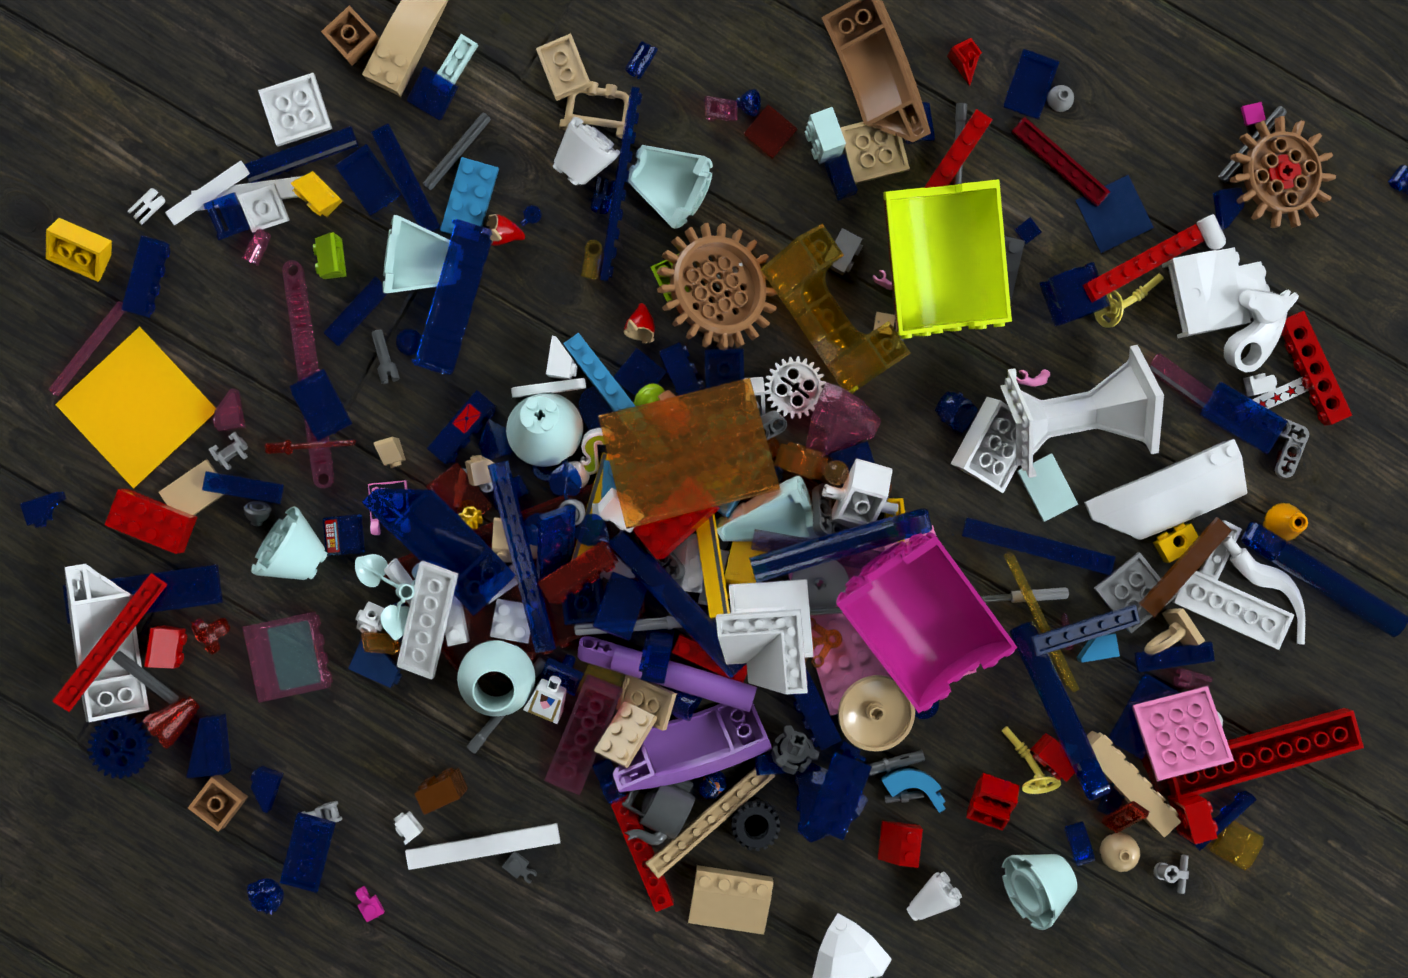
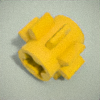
M474 506L466 507L463 513H459L460 526H465L467 530L478 529L479 524L483 523L481 510H477Z

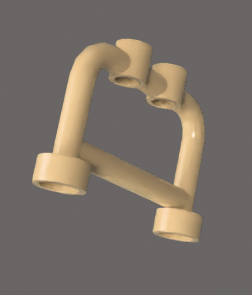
M590 81L591 87L567 97L565 117L560 119V129L566 130L572 118L578 117L584 121L582 124L616 128V137L631 139L632 130L629 129L632 101L628 94L618 91L616 85L606 84V89L598 88L599 84L597 82ZM585 93L589 96L599 95L609 99H622L624 101L622 121L573 114L576 95Z

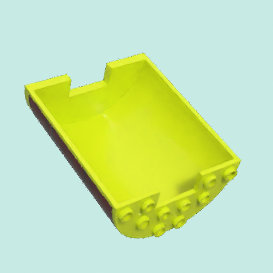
M999 179L883 192L897 335L901 339L912 338V334L913 336L921 337L930 336L931 333H943V329L950 332L961 331V327L968 326V329L977 330L986 329L989 324H993V327L1005 326V322H1012Z

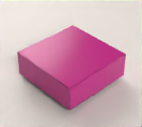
M1262 102L1241 107L1245 126L1256 124L1263 120L1266 121Z

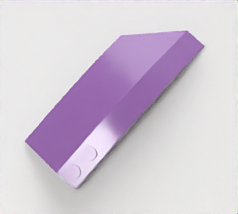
M718 704L703 711L668 722L666 730L662 731L652 727L628 769L619 765L618 768H615L613 776L619 792L666 786L702 777L734 766L771 750L772 746L754 704H752L750 712Z

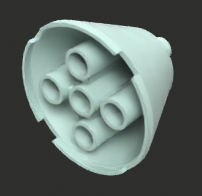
M540 393L523 399L515 406L507 421L506 434L510 447L521 460L534 466L548 467L561 463V461L575 453L583 437V422L578 409L571 401L558 394Z
M293 506L285 512L288 515L283 520L280 518L277 520L262 542L255 556L258 559L257 564H253L251 568L253 574L299 580L312 579L317 573L316 567L319 562L322 563L327 556L325 547L301 511Z

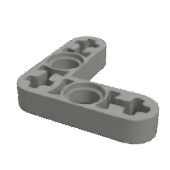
M1268 411L1259 412L1253 418L1254 425L1261 430L1286 439L1275 466V474L1279 478H1289L1295 473L1308 441L1309 431L1300 424ZM1265 416V420L1271 422L1273 421V419H1275V421L1272 424L1267 422L1261 424L1262 421L1259 419V417ZM1278 422H1282L1286 426V430L1283 433L1279 432L1276 428ZM1290 430L1293 432L1301 431L1303 437L1297 439L1296 434L1290 433L1289 436L1287 434ZM1289 447H1294L1297 451L1294 458L1287 454ZM1287 461H1293V463H1288L1286 467L1289 472L1283 474L1281 467L1286 466Z

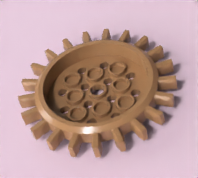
M704 223L700 226L702 238L698 239L694 229L690 227L685 231L690 242L688 246L678 236L671 241L680 251L678 256L669 250L662 254L664 259L673 263L671 269L661 267L657 270V274L670 278V284H664L657 288L658 293L670 292L673 300L667 302L662 308L664 311L671 310L674 307L677 308L680 316L673 321L672 325L674 327L681 325L684 321L691 325L686 335L687 339L694 337L697 331L704 333L703 347L711 344L712 336H718L719 349L724 350L728 347L727 336L731 335L736 347H741L745 344L741 331L744 330L748 337L754 340L759 334L752 324L756 322L763 329L770 324L760 314L762 310L772 313L777 309L776 306L765 302L766 296H774L779 293V289L766 287L765 281L775 276L776 272L762 271L760 264L764 263L769 256L764 254L757 259L754 257L751 251L757 244L756 240L749 242L745 247L739 243L742 230L739 229L734 232L732 239L725 237L726 224L722 223L717 227V236H712L709 223ZM709 256L712 257L713 262L709 260ZM732 268H737V273H734ZM716 274H719L721 279H718ZM701 280L705 282V286L701 284ZM713 283H717L720 286V292L713 290ZM685 286L688 287L689 292L685 291ZM725 291L729 294V297L725 296ZM693 304L697 306V310L693 308ZM732 309L736 310V315L732 312ZM717 315L720 316L721 321L717 320Z

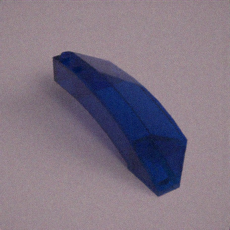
M375 489L362 501L386 529L400 540L420 561H425L458 573L454 596L473 616L477 615L516 576L483 539L433 490Z

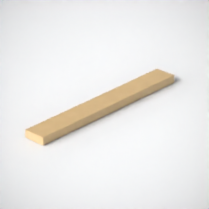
M763 761L760 762L682 830L674 840H671L646 862V865L659 879L740 806L772 780L775 775Z

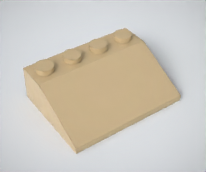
M697 865L688 923L764 934L771 902L773 877Z

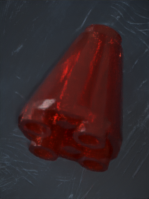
M189 696L187 699L183 698L147 715L142 721L148 727L149 732L154 737L157 736L163 747L168 749L182 734L196 715L200 706Z

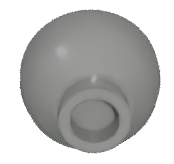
M1057 85L1049 91L1047 101L1053 110L1064 112L1072 106L1074 94L1069 87Z
M568 499L561 503L559 514L565 523L578 525L585 517V508L581 501Z

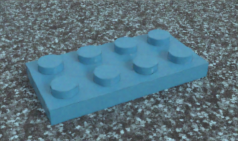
M461 157L441 225V232L478 242L498 175V167Z

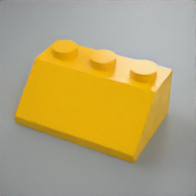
M58 218L46 229V259L97 282L101 280L111 257L112 241Z

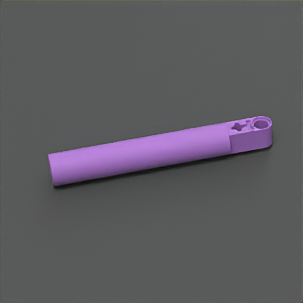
M584 636L579 641L577 656L581 661L747 712L751 710L757 690L756 686L667 659L664 664L650 662L649 658L654 659L650 654L591 636Z

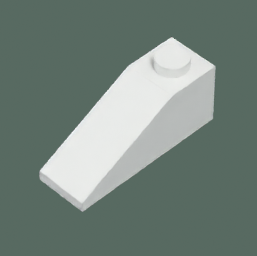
M458 585L455 586L445 629L448 646L470 641Z

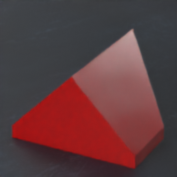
M972 38L953 46L947 55L969 86L979 56L982 54Z

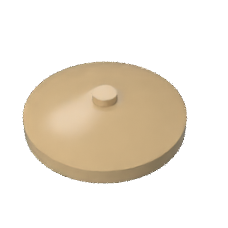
M883 675L864 677L853 683L843 694L838 707V721L844 735L852 744L867 751H883L896 746L909 734L915 719L914 706L893 678Z

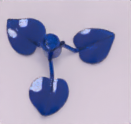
M565 461L551 474L549 486L553 493L564 495V500H568V495L575 496L579 494L582 480L577 469L571 463ZM543 513L530 515L520 529V541L534 546L548 544L553 537V529L550 525L562 520L560 514L558 518L549 522ZM596 514L585 515L583 521L578 524L579 526L574 532L576 539L581 544L587 546H599L610 540L604 520Z

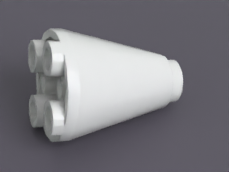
M944 871L942 873L936 872L911 901L907 911L913 920H922L959 906V899L962 898V895L956 887L953 888L950 884L949 876Z

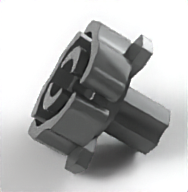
M789 725L785 726L783 733L775 739L771 755L773 761L784 772L795 774L798 766L794 764L806 759V762L798 770L803 773L809 767L812 760H818L819 751L814 749L812 741L807 739L804 733L794 731L793 727ZM779 743H781V745H780V752H781L782 755H780V754L778 753V744H779Z

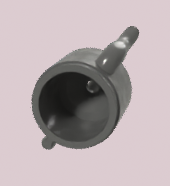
M687 780L652 788L647 792L642 801V812L632 807L639 790L630 791L622 806L640 816L639 823L656 833L651 834L640 829H632L624 832L628 835V840L639 838L650 845H659L666 838L674 840L693 807L695 797L689 793L693 783Z

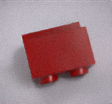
M983 773L976 783L967 809L966 818L1003 831L1010 820L1011 812L1018 803L1020 785Z

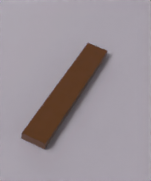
M1216 517L1142 599L1139 605L1155 617L1232 530Z

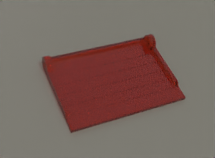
M458 462L426 486L461 530L466 529L465 526H460L459 513H463L464 508L474 506L477 510H481L483 515L492 507V504L479 488L469 484L468 475Z

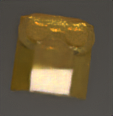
M1228 817L1224 828L1210 851L1246 871L1252 866L1263 846L1264 837Z

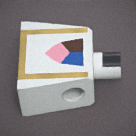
M551 676L549 681L541 679L523 710L557 724L563 712L567 691L566 688L560 686L561 679L557 676Z

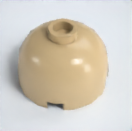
M1117 832L1105 837L1100 846V854L1103 863L1110 869L1118 872H1127L1137 865L1140 858V848L1131 836Z

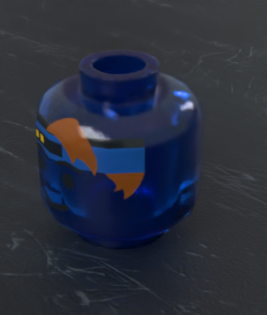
M721 771L702 776L698 781L700 794L707 799L717 798L726 789L725 775Z

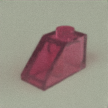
M230 389L214 411L213 424L217 431L224 432L246 428L240 392L237 389Z

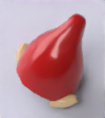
M498 214L488 216L487 226H490V245L500 246L511 241L525 239L524 232L508 218Z
M640 303L636 311L627 320L624 334L631 339L640 340L642 343H651L655 340L654 320L646 305Z

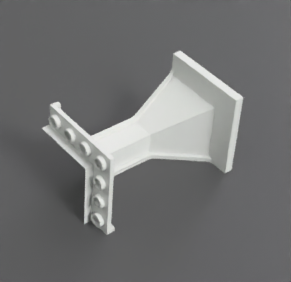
M1138 345L1130 346L1128 361L1092 390L1047 400H1039L1021 391L1016 381V369H1008V378H1005V385L1000 387L1016 423V466L1021 465L1022 470H1026L1029 478L1036 477V471L1033 467V454L1050 437L1075 432L1101 429L1142 441L1147 445L1151 454L1159 453L1164 394Z
M807 579L729 584L731 614L716 615L717 634L726 665L747 663L748 683L783 694L807 693L805 657H813L814 655Z

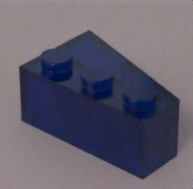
M226 714L207 715L199 719L186 778L224 775L231 771Z

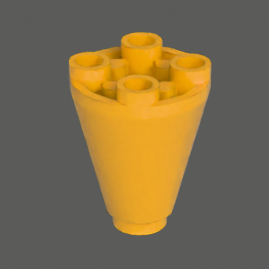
M1278 503L1268 510L1263 526L1272 538L1279 541H1289L1296 538L1307 528L1308 520L1297 507L1288 503Z

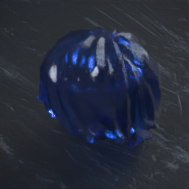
M265 878L258 880L247 887L249 901H251L253 909H256L257 912L262 911L266 915L270 912L272 915L273 911L276 912L283 902V889L273 879Z

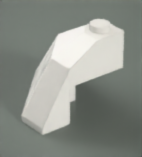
M837 914L820 946L812 978H877L883 975L891 962V958L869 933L855 922Z

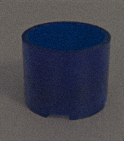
M1095 262L1068 270L1048 278L1046 282L1039 283L1055 327L1111 306L1107 295L1091 302L1082 286L1099 277Z

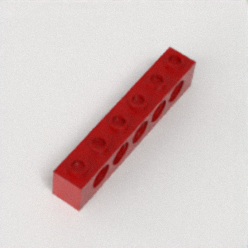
M1305 311L1287 317L1281 336L1285 339V347L1288 353L1294 359L1295 369L1303 377L1301 379L1303 386L1309 390V399L1318 411L1317 417L1319 421L1326 426L1352 416ZM1295 330L1299 332L1298 339L1294 337ZM1303 347L1307 349L1306 357L1302 354ZM1311 364L1315 367L1314 374L1310 371ZM1319 382L1323 384L1322 391L1318 389ZM1327 399L1331 402L1330 409L1326 406Z
M627 794L613 800L611 807L655 912L674 905V898L664 874L658 879L646 865V862L655 855L652 846L639 838L628 840V835L624 833L632 829L645 831L643 825L639 823L640 817L622 806V803L625 802L628 796Z

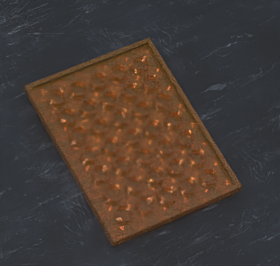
M750 378L598 416L626 529L780 490Z

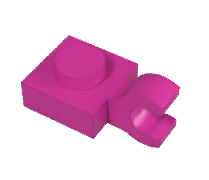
M365 886L357 889L355 893L361 901L358 904V908L366 922L384 914L385 910L376 895L370 897Z

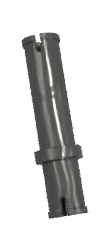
M922 749L889 759L885 757L882 758V761L866 764L869 776L882 772L890 773L893 769L924 762L925 757Z

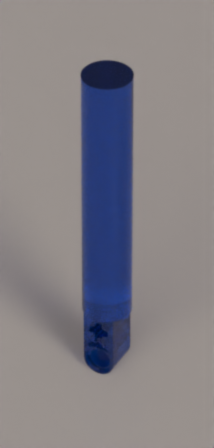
M917 509L753 556L749 560L755 581L759 583L893 544L916 534L928 533L932 530L931 520L927 509Z
M1254 522L1248 524L1241 538L1242 543L1263 555L1272 563L1391 637L1398 636L1406 627L1408 616L1260 524Z
M620 530L608 542L610 547L632 569L631 572L730 679L747 665V663L726 665L718 639L717 625L651 554H647L625 530Z
M1027 622L1015 627L1009 633L1017 646L1022 661L1086 797L1092 801L1109 794V783L1049 654L1034 656L1029 638L1039 634L1034 622Z

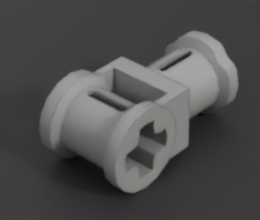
M338 801L318 806L314 811L301 812V821L304 828L307 829L310 825L317 823L321 826L341 821L342 816L339 815L337 808Z

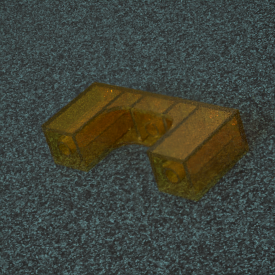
M821 223L793 240L762 267L761 271L848 397L911 353L889 321L871 333L864 334L855 329L829 292L825 281L827 270L840 260L844 254Z

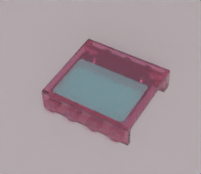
M315 611L243 627L258 703L325 689L331 686L332 675L326 665L328 664V656L326 652L324 653L322 646L324 645L323 634H320L318 627L321 625L319 615H316Z

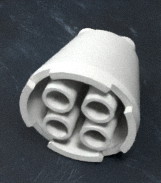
M573 117L568 124L554 159L555 164L553 165L558 172H564L568 175L567 179L574 185L578 183L581 185L586 184L611 164L620 154L618 149L615 151L612 148L614 143L595 127L587 124L583 125L584 121L578 117Z

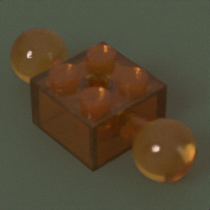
M775 437L758 444V446L771 453L769 459L776 456L775 466L817 480H821L822 474H824L825 479L832 485H841L848 479L849 469L844 462L834 460L827 463L828 458L823 457V452L809 449L804 445L790 441L788 444L781 443L780 446Z

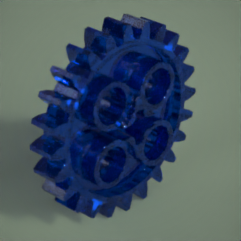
M117 716L115 720L113 717L108 718V722L106 720L101 721V726L95 727L97 732L90 734L94 739L88 741L89 744H92V747L88 748L87 751L93 752L89 759L95 758L92 765H99L98 772L104 769V776L111 773V778H115L118 775L119 779L125 777V774L127 777H130L132 772L136 774L139 772V768L145 767L143 762L150 760L146 755L152 753L151 750H148V747L152 746L153 743L147 742L151 735L145 736L148 729L141 730L142 722L136 725V718L129 721V716H125L123 719L121 716ZM113 730L118 731V739L113 736ZM131 738L136 741L135 747L130 744ZM105 747L110 750L109 756L104 753ZM122 755L127 758V764L122 762Z

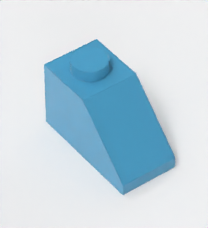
M1112 632L1088 640L1077 656V661L1083 663L1120 656L1116 633Z

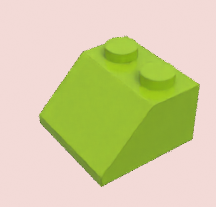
M334 232L315 238L316 244H313V251L315 256L317 255L318 263H315L317 275L319 274L323 279L346 277L342 238Z

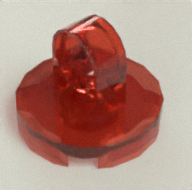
M199 618L191 623L193 624L191 628L199 643L203 642L206 645L204 649L211 655L220 650L217 639L229 632L231 628L225 618L218 619L209 625Z

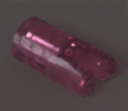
M259 228L256 230L242 258L258 266L266 251L271 235L263 229Z

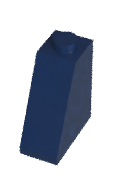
M363 634L348 669L389 688L393 687L394 684L398 685L402 674H400L402 668L396 667V661L372 635Z

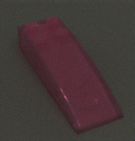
M587 675L544 781L580 795L597 755L594 750L608 728L623 688L592 675Z

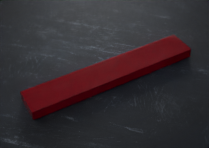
M1026 117L1011 131L1014 136L1096 207L1110 193L1104 185Z

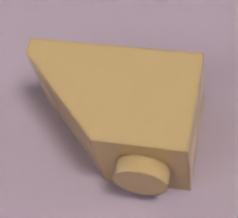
M390 437L374 442V446L385 466L390 465V468L402 465L401 462L406 460L399 438Z
M482 455L470 457L471 460L465 461L469 484L473 486L511 477V473L491 460L482 457Z

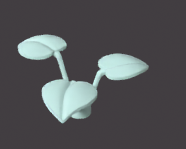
M370 554L357 557L355 560V571L358 579L364 585L376 587L380 580H383L396 588V595L401 598L397 606H387L380 616L383 628L392 639L397 640L404 635L410 608L408 606H401V604L414 596V585L419 563L412 569V576L415 578L412 584L401 583L398 585L383 577L386 574L384 569L388 564L382 556ZM425 561L448 570V568L441 563L435 561Z

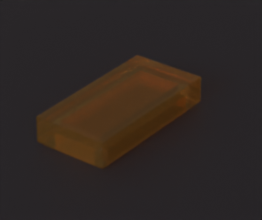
M363 632L361 634L365 652L400 653L399 640L392 639L387 633Z

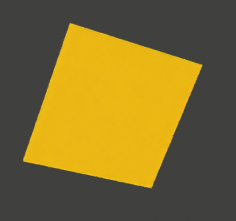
M140 326L55 404L132 488H135L218 411Z

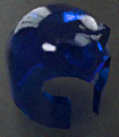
M674 689L673 692L677 693L671 715L690 721L702 698Z

